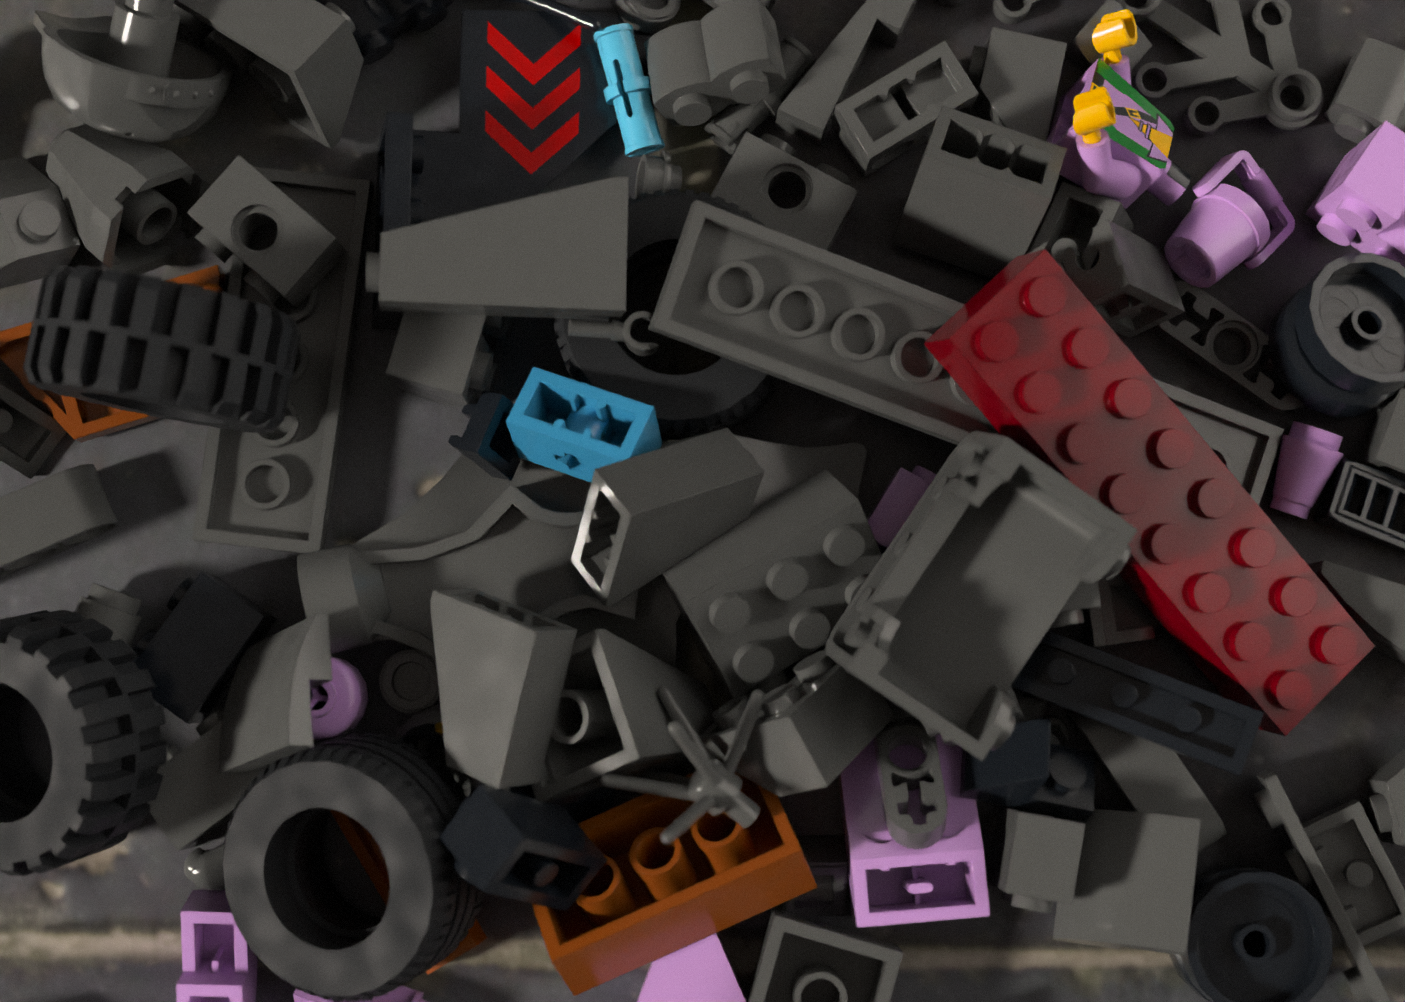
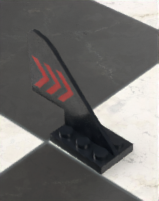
M463 10L461 13L458 133L414 130L412 113H386L377 148L374 252H380L382 232L538 195L615 125L618 120L614 105L606 103L603 92L608 87L597 42L594 41L593 35L595 32L544 11ZM581 11L588 16L598 19L602 24L601 29L625 23L618 12ZM634 30L633 35L644 76H649L644 43L656 33H642ZM373 293L372 329L397 330L404 312L380 311L379 293Z

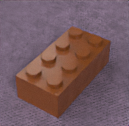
M735 772L742 779L740 791L761 807L756 820L749 827L743 828L725 812L717 816H712L706 812L670 844L662 842V832L690 808L695 801L644 794L578 823L581 829L607 858V862L568 911L531 903L550 960L573 995L581 994L817 888L803 851L778 796Z

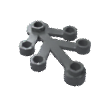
M1116 0L1124 9H1129L1132 12L1136 23L1145 20L1202 57V59L1170 65L1148 62L1141 66L1133 77L1131 86L1151 104L1160 102L1170 91L1232 79L1238 80L1255 91V93L1222 101L1212 96L1196 98L1183 115V124L1191 135L1198 138H1206L1213 135L1221 125L1266 117L1278 128L1297 130L1309 125L1319 115L1324 101L1323 90L1318 79L1311 72L1298 68L1288 25L1292 18V10L1286 0H1260L1249 16L1251 29L1255 34L1266 40L1270 68L1253 58L1250 54L1238 0H1204L1212 5L1218 34L1165 0H1143V6L1139 8L1128 6L1124 0ZM1269 8L1276 11L1279 15L1280 23L1278 25L1267 24L1261 16V10ZM1147 74L1157 76L1162 83V90L1158 92L1147 90L1142 83V76ZM1287 91L1296 95L1299 101L1298 109L1286 108L1280 100L1281 92ZM1195 109H1208L1214 117V123L1210 126L1201 125L1196 121Z

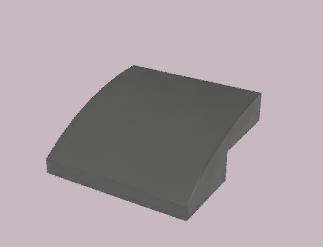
M315 614L247 648L238 664L225 703L220 738V773L245 774L313 746L310 690L332 681L328 615Z
M1094 809V812L1085 822L1078 821L1085 824L1073 903L1069 905L1057 902L1053 939L1119 950L1121 946L1187 956L1201 819L1145 812Z

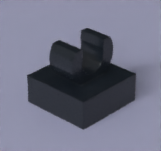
M482 391L477 404H467L462 409V413L470 419L463 436L451 435L448 442L490 476L512 481L521 461L506 424L514 404L503 394Z

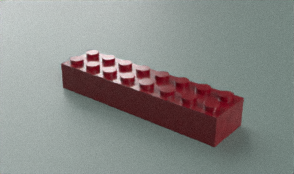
M1046 249L1021 255L1013 259L923 343L1001 436H1006L1138 530L1128 544L1131 546L1130 556L1118 574L1224 698L1264 713L1258 728L1259 730L1286 736L1375 647Z

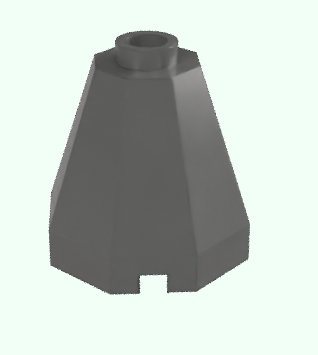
M87 124L62 131L55 137L49 148L46 172L51 182L58 187L67 213L84 246L110 269L141 275L165 266L177 253V251L167 246L176 234L181 230L189 239L200 227L187 212L207 191L210 185L172 151L140 140L111 135L96 130Z

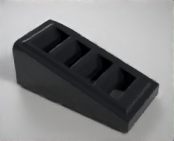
M1342 458L1323 489L1313 521L1405 553V520L1401 533L1392 530L1400 501H1405V481L1370 466ZM1355 485L1365 487L1357 514L1347 511ZM1379 492L1387 495L1379 523L1370 521V516Z

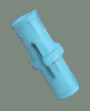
M621 23L600 29V31L594 33L593 37L594 41L597 42L608 87L603 90L606 103L614 105L625 145V155L632 158L659 151L665 147V144L660 135L650 98L652 94L649 76H644L633 35V26L629 23Z

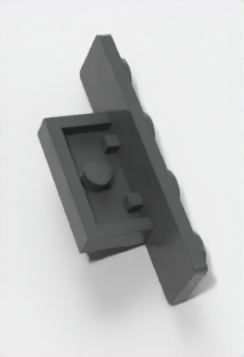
M1269 769L1257 773L1256 777L1262 790L1253 794L1254 799L1270 829L1282 826L1292 846V849L1283 852L1285 861L1297 883L1303 888L1311 884L1332 930V948L1340 944L1342 945L1352 965L1351 968L1343 971V975L1356 1001L1391 1002L1363 946L1405 927V890L1360 801L1353 799L1301 824L1276 774Z

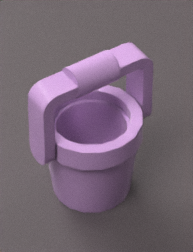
M1240 150L1222 157L1192 187L1197 198L1193 201L1189 213L1167 240L1164 247L1165 257L1172 270L1181 279L1196 287L1208 288L1242 262L1248 270L1262 264L1293 232L1295 220L1265 171L1258 166L1249 152ZM1234 169L1247 193L1237 187L1219 183ZM1269 222H1270V223L1272 224V226H1273V229H1272L1271 231H1270Z

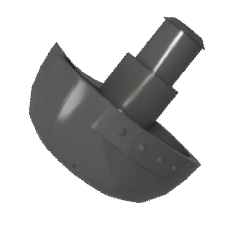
M116 0L113 16L70 18L35 10L33 24L42 35L43 73L53 98L60 106L80 121L96 130L111 135L146 142H165L180 139L197 132L217 112L227 93L234 70L228 64L196 44L176 37L180 16L172 11L174 0Z

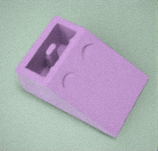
M940 734L936 735L947 799V817L945 831L941 839L931 847L909 849L898 844L890 836L886 826L873 739L838 775L844 843L848 862L847 876L851 920L857 928L990 916L984 847L976 800L960 797L962 747L959 745L948 746L943 742ZM912 745L898 746L889 754L890 760L896 766L903 769L919 767L926 759L924 753ZM919 789L908 791L907 815L912 817L913 824H925L927 815H923L920 810Z

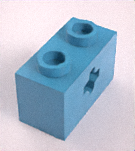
M536 367L532 368L506 420L519 458L588 482H592L596 468L660 449L662 446L654 406Z

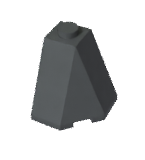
M595 629L575 639L539 783L531 784L536 800L548 802L604 787L600 782V778L606 773L642 777L646 776L650 770L664 771L690 762V759L668 731V725L673 720L661 702L658 691L662 687H667L672 692L700 736L715 722L712 717V713L715 710L706 684L605 629Z

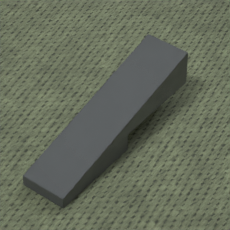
M866 0L778 107L775 126L820 147L832 123L835 107L842 102L871 40L874 39L895 48L917 0Z

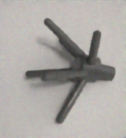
M667 687L660 688L658 696L673 720L668 725V731L697 768L691 777L650 770L646 774V779L606 773L600 778L601 784L605 787L695 801L690 808L662 832L661 840L665 844H670L706 812L712 816L725 812L743 828L749 827L758 817L761 807L740 791L742 779L735 774V770L764 701V692L762 690L753 691L723 763H721L718 759L712 758L672 692Z

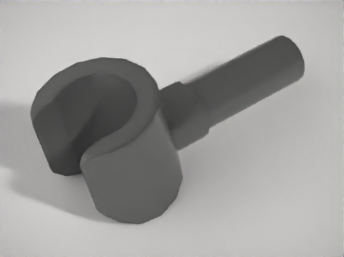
M635 312L625 322L569 319L568 336L624 341L631 352L640 356L652 355L659 349V344L650 342L642 344L636 342L631 337V333L636 326L640 324L650 325L653 316L651 312Z

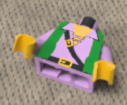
M1129 9L1104 15L1101 22L1095 27L1092 34V43L1098 53H1103V57L1098 58L1059 99L1047 142L1067 148L1059 174L1085 189L1088 193L1119 201L1127 209L1142 193L1148 191L1162 203L1169 206L1186 190L1190 183L1191 175L1168 158L1174 132V126L1171 121L1131 86L1129 57L1121 54L1120 51L1121 48L1133 46L1137 42V26L1135 18Z

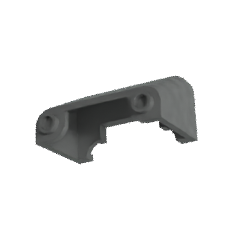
M980 431L971 432L950 454L836 623L827 640L825 653L847 671L983 761L990 750H997L1005 743L1014 729L1016 718L1011 714L1013 700L1006 692L1081 581L1094 583L1102 577L1109 580L1120 572L1131 553V546L1128 544L1138 530L1006 436Z

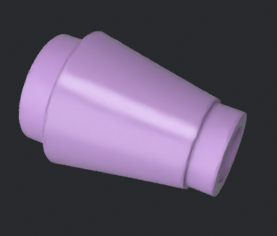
M1293 421L1289 434H1282L1272 493L1274 496L1270 507L1307 519L1310 509L1315 505L1344 455L1338 452L1343 437L1314 426Z

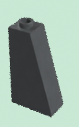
M614 176L382 232L380 252L367 251L366 292L379 293L380 311L619 321L626 311L629 177Z

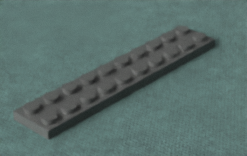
M697 200L692 203L652 316L649 330L956 445L974 431L1000 435L923 344L965 304ZM1153 378L1259 505L1284 429Z

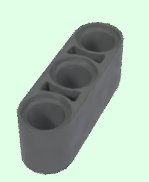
M85 464L66 469L0 497V578L101 536L118 525L94 464Z
M1072 711L1066 713L1068 723L1086 751L1095 752L1096 766L1127 811L1201 819L1198 853L1227 834L1222 820L1176 752Z

